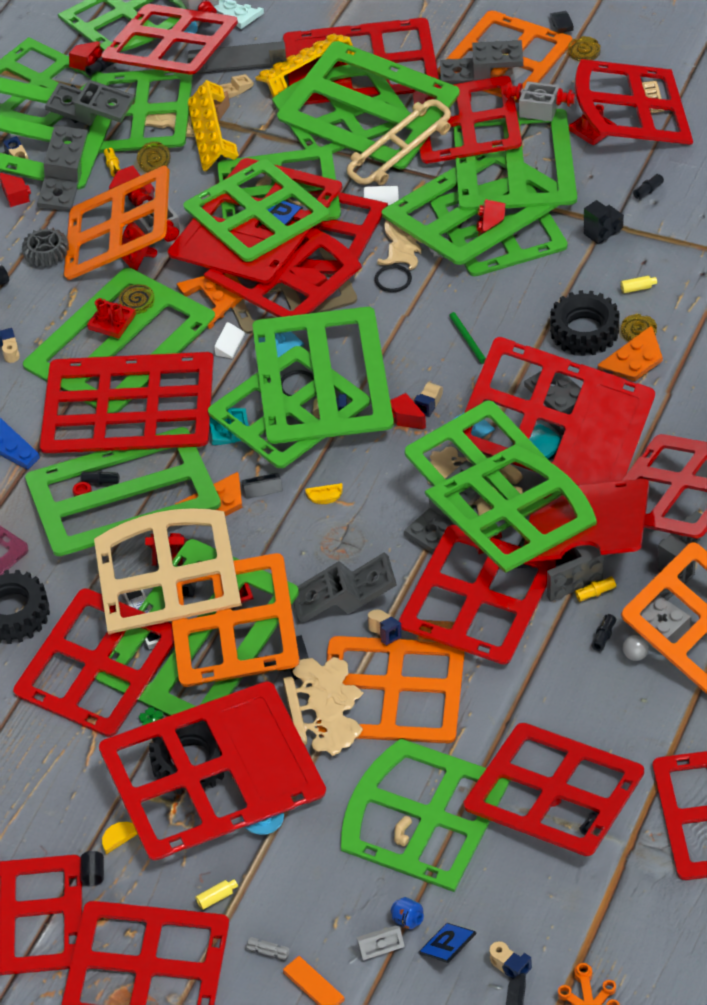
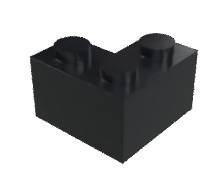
M596 200L584 208V235L595 243L600 244L623 228L624 215L612 206H605Z

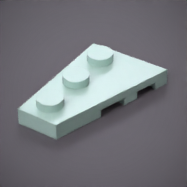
M219 0V5L214 6L217 14L237 17L238 24L236 26L241 29L264 14V8L258 7L254 9L249 4L243 6L236 4V1Z

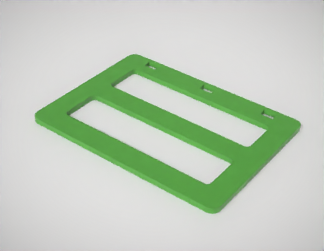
M334 41L277 113V117L283 123L361 154L373 145L375 141L299 111L312 93H318L396 125L411 113L324 79L337 61H342L437 98L436 100L442 102L449 109L460 95V90L452 84L343 42ZM348 51L355 52V54H348ZM391 67H393V68H396V69H399V70H398L397 72H395V71H392V70H390V69H391ZM435 84H438V85L442 86V88H441V89L436 88V87H434V85H435ZM431 106L424 116L415 118L404 127L412 131L405 140V143H411L443 117L444 113L437 107ZM427 138L392 167L397 169L406 168ZM382 145L369 157L386 163L400 152L402 148L394 150Z
M0 77V93L47 103L54 92V89ZM66 100V101H63V102L69 103V102H71V100ZM0 115V131L50 142L54 127ZM99 115L94 119L81 158L82 174L78 189H83L87 184L111 124V119ZM65 141L64 143L70 144L71 141ZM0 153L1 172L44 181V163ZM8 165L17 167V169L15 170L7 167Z
M557 109L552 121L519 117V111H517L519 128L521 124H551L558 192L527 193L523 149L521 146L516 149L505 150L509 184L508 195L479 196L475 156L456 158L459 208L461 210H478L485 199L506 203L505 208L575 204L577 202V191L566 110ZM505 118L474 124V127L501 125L503 126L504 139L509 137ZM454 126L455 147L464 145L463 134L458 132V129H462L461 126ZM460 160H466V163H460ZM462 192H468L469 195H463Z
M505 151L475 155L477 173L494 163L507 169ZM524 163L526 184L530 183L545 193L559 191L558 182ZM455 166L382 210V217L454 264L462 265L559 205L526 207L464 246L458 247L441 235L477 214L478 210H461L457 207L428 225H423L408 215L458 185ZM508 177L480 193L479 196L508 195Z
M124 268L23 361V366L25 370L48 382L50 366L48 361L87 326L97 311L95 301L98 298H102V300L105 299L108 302H112L128 287L143 291L151 298L136 311L135 317L119 339L110 336L89 357L115 356L166 307H171L189 316V318L151 354L181 353L208 327V324L215 318V312L132 268ZM196 325H199L200 327L196 331H194L193 328ZM149 374L128 375L115 389L145 387L149 384ZM92 377L63 378L61 383V390L98 389L86 383ZM124 399L123 401L109 400L108 413H118L132 399ZM83 401L96 409L97 401Z
M372 307L260 319L253 322L266 436L269 443H286L383 431L393 428L394 420L375 311ZM358 324L373 414L341 419L338 415L325 328ZM306 330L320 421L288 425L286 422L275 334ZM265 337V342L259 343V338ZM264 378H270L271 382L264 383ZM276 419V424L270 425L269 420Z
M180 427L156 435L190 434L187 428ZM170 448L98 451L28 472L25 479L53 554L64 556L95 546L94 539L122 523L141 516L176 509H218L221 506V500L197 448H177L183 461L182 465L58 502L53 500L48 485L79 476L83 471L93 472ZM113 453V455H111V456H107V457H104V458L102 457V456H105V455H108V454ZM57 470V472L47 474V472ZM185 480L192 481L198 497L72 536L66 534L61 521L62 517Z
M190 539L186 541L172 561L173 566L178 567L176 565L181 558L186 560L182 566L212 560L217 557V552L215 548L195 539ZM259 570L236 575L239 591L244 583H248L250 586L273 596L268 604L275 603L276 598L271 573ZM288 582L292 605L299 595V590L295 584ZM154 587L138 610L144 612L148 605L153 607L150 612L163 610L165 608L162 587ZM215 593L212 594L210 599H215ZM215 611V612H210V613H205V614H201V615H198L197 617L213 615V614H215L217 611ZM278 618L255 622L237 649L238 660H248L258 656L279 625ZM141 627L127 630L109 658L111 659L117 653L119 656L116 661L127 666L150 631ZM213 629L189 634L191 661ZM175 650L138 699L139 702L149 707H154L156 710L163 711L168 716L196 707L170 694V691L179 680ZM99 672L96 676L98 682L123 694L130 686V683L105 672ZM243 677L215 682L201 704L232 694Z

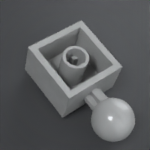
M660 595L640 613L646 621L671 643H676L690 629L691 616ZM633 629L634 635L629 636L623 643V653L628 659L639 661L648 654L649 645L653 646Z

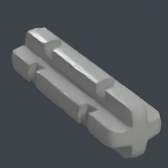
M250 937L247 942L248 950L254 952L258 950V953L272 957L276 955L277 958L286 960L289 956L290 949L282 945L278 947V944L264 940L260 942L259 939Z

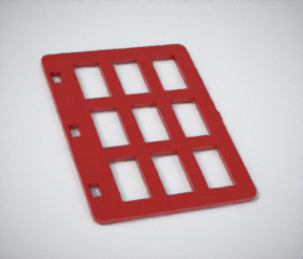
M210 352L68 358L51 361L40 439L41 451L43 453L201 447L207 445L210 429L208 408L211 406L213 354ZM182 358H193L189 361H182ZM126 361H137V363H126ZM81 363V366H71V364ZM199 372L198 385L160 387L161 374ZM149 374L148 387L110 389L112 376ZM100 377L98 390L61 391L63 378ZM198 396L197 409L158 411L159 398ZM147 398L146 411L108 413L109 400ZM97 401L96 414L58 415L59 402ZM196 420L195 434L156 435L157 422ZM145 423L144 436L105 438L107 424ZM95 425L93 438L55 440L56 427Z

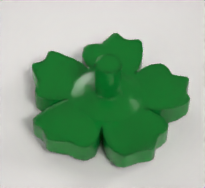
M149 707L145 710V713H140L139 719L143 723L142 726L164 717L163 711H155L154 707Z

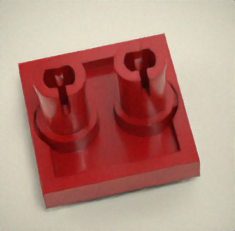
M597 104L596 108L606 123L617 125L604 117V106ZM583 114L569 125L570 132L593 146L606 137V135H599Z
M135 222L127 224L122 235V245L146 235ZM146 246L121 258L130 268L138 270L144 257L155 258L157 256V249Z
M98 298L95 301L97 311L88 322L87 327L88 330L119 339L135 317L136 311L121 304Z
M170 533V537H168L172 561L186 541L189 540L181 533ZM150 534V537H145V545L152 549L151 566H157L158 558L154 534ZM181 558L177 565H183V558Z

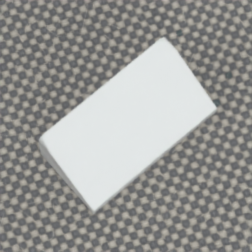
M398 186L364 187V198L386 202L389 206L399 200Z
M227 322L215 344V355L233 359L245 336V332Z

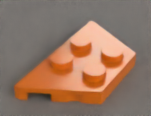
M650 326L599 363L598 370H608L613 372L615 376L636 381L663 361V357L653 327Z
M238 472L214 483V487L221 500V506L216 510L224 511L225 516L242 508ZM195 493L175 504L195 499L198 497V494Z

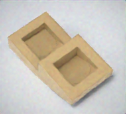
M244 74L231 77V83L219 86H222L223 92L227 91L229 98H232L251 88L254 82Z

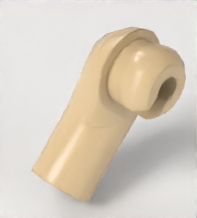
M404 816L395 825L394 841L397 845L406 846L409 842V836L404 835L405 830L412 824V820L408 816Z

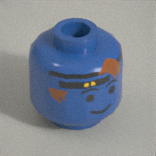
M400 898L391 907L393 921L406 929L415 928L424 919L422 905L410 898Z

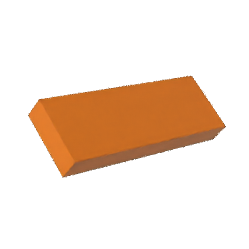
M300 956L283 968V973L317 1005H340L345 1001L344 996Z

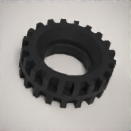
M580 290L579 294L574 295L573 292H570L569 297H560V303L555 302L554 309L551 308L550 332L551 338L555 339V345L561 344V350L566 351L569 349L573 355L576 352H581V356H585V353L588 352L596 355L598 350L605 352L606 346L611 348L613 341H617L619 334L620 313L617 310L616 303L612 304V299L609 297L604 299V294L602 293L594 295V291H589V294H585L583 290ZM579 318H590L599 322L601 327L591 332H579L570 329L568 324Z
M4 570V574L0 575V598L7 595L20 594L28 599L27 605L22 610L9 615L0 614V643L2 640H6L7 644H12V640L18 639L20 643L23 642V637L25 636L32 638L34 637L33 632L35 630L38 632L42 630L41 623L46 624L48 621L47 615H50L45 587L43 583L39 582L38 577L31 578V573L29 572L22 575L20 570H15V573L9 574V570Z
M199 721L176 730L182 746L199 745L207 749L209 757L205 762L222 756L205 721ZM152 738L153 743H149V757L154 777L157 776V779H161L175 774L177 769L171 762V757L162 738ZM224 772L201 780L200 783L204 792L206 791L205 787L208 785L212 788L215 787L216 779L222 780ZM185 788L176 789L177 794H182L183 790H186V789H185Z

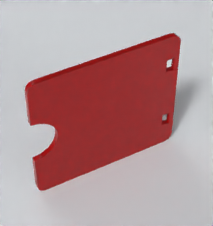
M647 479L578 485L593 509L597 524L527 562L561 559L565 552L582 545L597 547L601 555L640 550L647 509L649 481ZM562 495L530 514L529 522L540 533L547 534L577 517L567 499ZM526 539L524 542V546L529 544V542Z

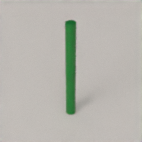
M450 313V319L479 362L484 364L485 356L456 313Z

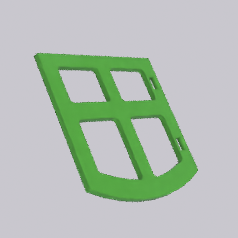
M85 0L59 13L58 17L90 42L104 41L100 43V49L104 52L113 42L96 30L121 17H126L131 21L137 15V9L154 0H131L127 3L122 0ZM169 0L178 8L187 9L181 0ZM100 2H105L114 8V10L90 22H84L76 16ZM169 17L159 25H155L147 20L142 26L169 30L174 27L180 18ZM133 36L120 52L144 45L157 38Z
M30 37L0 59V74L4 71H9L29 81L28 84L54 90L58 82L52 80V78L65 68L79 72L95 82L97 76L103 74L97 72L92 76H88L83 70L69 67V56ZM34 50L56 62L43 72L38 73L16 61L29 51ZM15 96L0 104V115L50 127L64 117L50 112L45 117H37L14 111L13 109L26 100Z
M343 65L332 68L324 78L334 81L366 75L380 93V95L373 98L408 111L386 79L352 65ZM303 79L293 83L272 99L278 111ZM328 97L326 98L335 111L317 118L332 125L343 122L350 132L367 139L384 135L396 126L394 123L387 122L364 130L355 116L366 112ZM288 125L304 150L321 148L316 144L310 133ZM310 141L312 144L307 146L305 142ZM335 143L322 146L331 148L332 153L346 149Z
M513 445L425 491V495L505 573L597 524L595 514L586 496L568 475L545 458L517 445ZM501 458L503 459L502 462L498 464L495 463V461ZM512 462H517L539 473L547 481L510 500H506L483 477ZM452 483L455 484V486L449 489L446 487ZM465 486H470L493 509L470 520L446 496ZM555 491H560L571 505L577 517L547 534H542L518 512ZM500 520H506L529 544L510 554H504L481 530Z
M399 739L372 763L357 784L349 800L343 820L341 851L455 892L490 820L477 816L476 820L470 821L447 813L445 809L460 780L467 778L477 782L486 768L410 741ZM404 758H410L446 771L431 802L427 805L379 789L377 786ZM500 778L485 802L498 807L511 780ZM373 802L421 820L404 853L397 854L360 840L361 826L368 803ZM439 826L467 836L449 871H444L419 861L435 828ZM366 849L376 851V856L364 852ZM428 870L436 873L437 877L433 878L425 875Z

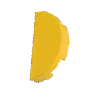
M343 483L306 488L305 493L307 498L314 503H333L342 495Z
M118 822L111 825L105 831L102 837V846L106 854L138 835L133 823Z

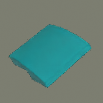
M229 408L227 410L244 425L249 426L246 408ZM210 417L209 432L212 445H224L241 441ZM229 418L224 420L228 424H231L233 422Z
M538 424L534 427L529 440L548 459L557 453L562 438L548 427Z

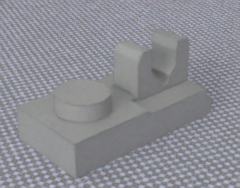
M396 925L356 937L363 960L405 947L401 929Z

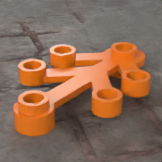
M580 963L575 967L574 977L581 983L584 1001L571 993V988L568 985H562L558 988V997L572 1005H602L610 995L616 992V983L613 980L604 981L601 992L593 1000L590 985L592 968L586 963ZM606 986H612L613 988L609 990V989H606L605 987H606ZM562 991H567L568 994L563 995V994H561V992H562ZM611 999L606 1003V1005H620L619 1002L614 999Z

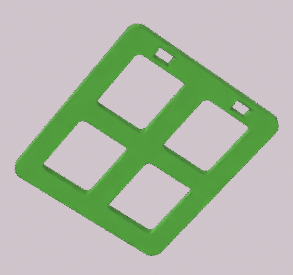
M155 69L98 75L96 82L107 86L110 84L137 82L135 103L131 105L125 115L133 116L130 138L103 141L99 153H104L106 148L108 152H110L109 148H113L114 152L147 150L155 146L174 148L185 145L189 117L188 100L191 97L193 74L189 75ZM180 79L179 96L176 102L148 103L150 83L152 81ZM177 113L173 136L144 138L147 115Z
M329 147L244 157L259 161L267 159L278 166H282L284 163L319 159L322 177L336 180L332 150ZM244 158L220 161L218 163L219 183L223 181V176H228L240 160ZM271 179L272 183L270 185L242 189L252 197L263 198L276 182ZM296 182L307 192L324 190L322 188ZM338 195L328 207L330 216L324 221L336 220L341 216ZM221 203L223 219L227 220L232 217H227V212H233V216L236 215L235 204Z
M262 159L190 198L183 204L185 211L245 262L257 259L330 216L328 208L267 159ZM260 173H265L282 187L281 190L263 200L256 201L239 185ZM226 193L245 210L223 222H218L201 206ZM290 197H294L312 213L292 225L286 226L271 214L268 209ZM252 218H256L272 231L274 235L249 248L229 231Z
M505 178L478 185V195ZM526 184L527 193H537L532 184ZM458 191L431 200V208L438 219L449 213L446 207L459 204ZM462 192L463 195H469L468 192ZM548 212L537 220H539L549 236L550 242L521 249L512 234L501 241L508 254L483 262H478L476 258H473L466 262L464 266L471 276H480L567 249V241ZM516 213L504 216L503 221L515 215ZM476 224L462 229L455 226L447 231L446 234L453 244L462 247L467 244L466 239L477 237L479 231H476ZM544 248H547V249H548V250H546V251L539 252V250H541V249H544ZM497 263L495 266L488 267L490 264Z
M294 346L278 357L280 372L294 362L301 363L313 372L311 354L301 346ZM332 369L334 388L341 394H346V397L352 401L338 411L339 418H352L370 405V397ZM258 372L208 408L211 418L276 468H285L324 439L297 441L284 452H280L260 437L266 432L264 416L252 425L246 426L227 412L229 408L253 391L261 393ZM264 378V383H269L270 378ZM314 380L292 396H287L283 393L286 417L292 416L301 424L320 421L301 407L316 396ZM229 418L233 422L231 424H228L224 420ZM276 419L269 420L270 425H275ZM268 448L272 452L268 455L263 450Z
M493 401L481 403L409 444L404 452L407 459L432 486H435L446 479L423 454L450 440L473 465L488 459L463 431L485 418H490L514 445L527 449L548 460ZM501 458L495 461V463L498 464L502 462L503 459ZM500 469L483 477L506 500L520 495L500 473ZM452 483L446 487L449 489L455 486V484ZM465 486L446 496L468 519L471 520L479 516L459 495V493L470 488V486ZM555 491L548 498H542L518 512L527 517L563 494L560 491ZM504 520L506 523L498 527L495 523L481 530V532L490 539L511 525Z

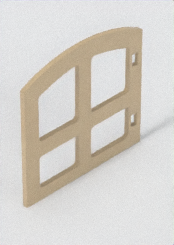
M190 508L157 512L122 523L94 539L108 634L242 606L224 511ZM179 525L211 526L217 557L212 560L174 567L167 528ZM150 530L153 531L159 570L128 578L115 579L111 548L131 537ZM102 556H108L109 562L103 564ZM213 574L221 575L224 591L222 597L187 605L179 604L176 586L178 582ZM157 586L162 587L165 608L163 610L126 618L121 617L118 600L120 594ZM116 605L117 612L110 614L109 606Z

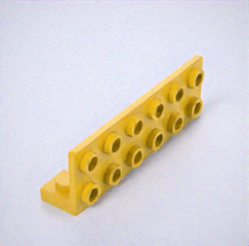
M330 34L326 37V40L317 41L311 48L300 50V53L296 56L291 55L287 57L285 62L274 64L273 68L261 71L260 75L255 78L257 81L268 84L274 98L288 87L284 79L286 74L322 56L334 41H340L353 46L351 39L343 35ZM348 51V54L354 55L355 52Z
M208 80L200 85L195 94L188 100L203 171H207L220 155L233 160L239 156L236 144L222 139L213 100L222 102L225 99L223 88Z

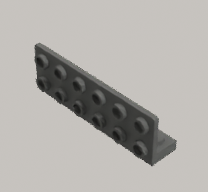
M285 42L218 47L197 73L273 66L278 62H285ZM201 49L188 51V63H191Z

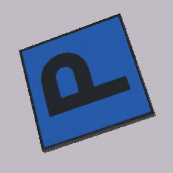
M284 200L268 209V211L287 226L294 219V215L303 207Z
M446 923L419 951V954L449 963L477 933L467 928Z

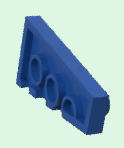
M0 418V455L28 470L40 459L39 453Z

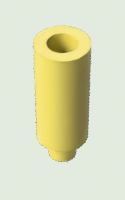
M648 275L623 280L620 282L622 293L649 289L652 285L657 284V278H650Z
M235 879L230 882L224 880L195 896L196 902L201 910H204L233 894L232 890L237 888L238 884Z

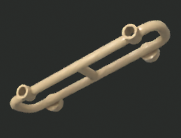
M434 99L428 100L423 104L415 103L412 108L413 112L363 153L355 152L352 154V162L347 166L348 176L360 185H368L374 181L380 186L384 185L389 178L386 171L436 130L441 135L448 133L451 127L450 123L447 122L451 116L450 109L442 102ZM431 106L437 107L444 113L443 117L409 144H406L396 136L399 131L415 118L423 116ZM389 139L402 148L400 152L367 178H361L353 171L357 165L361 166L367 157Z

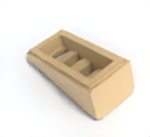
M657 81L642 83L645 95L648 98L662 99ZM649 108L651 113L664 112V110Z

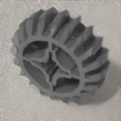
M46 227L43 230L39 229V231L33 230V234L29 233L22 243L23 256L27 262L37 267L43 266L45 268L47 265L50 267L52 264L58 265V261H63L69 250L68 239L64 233H61L60 230H55L54 227L51 229Z

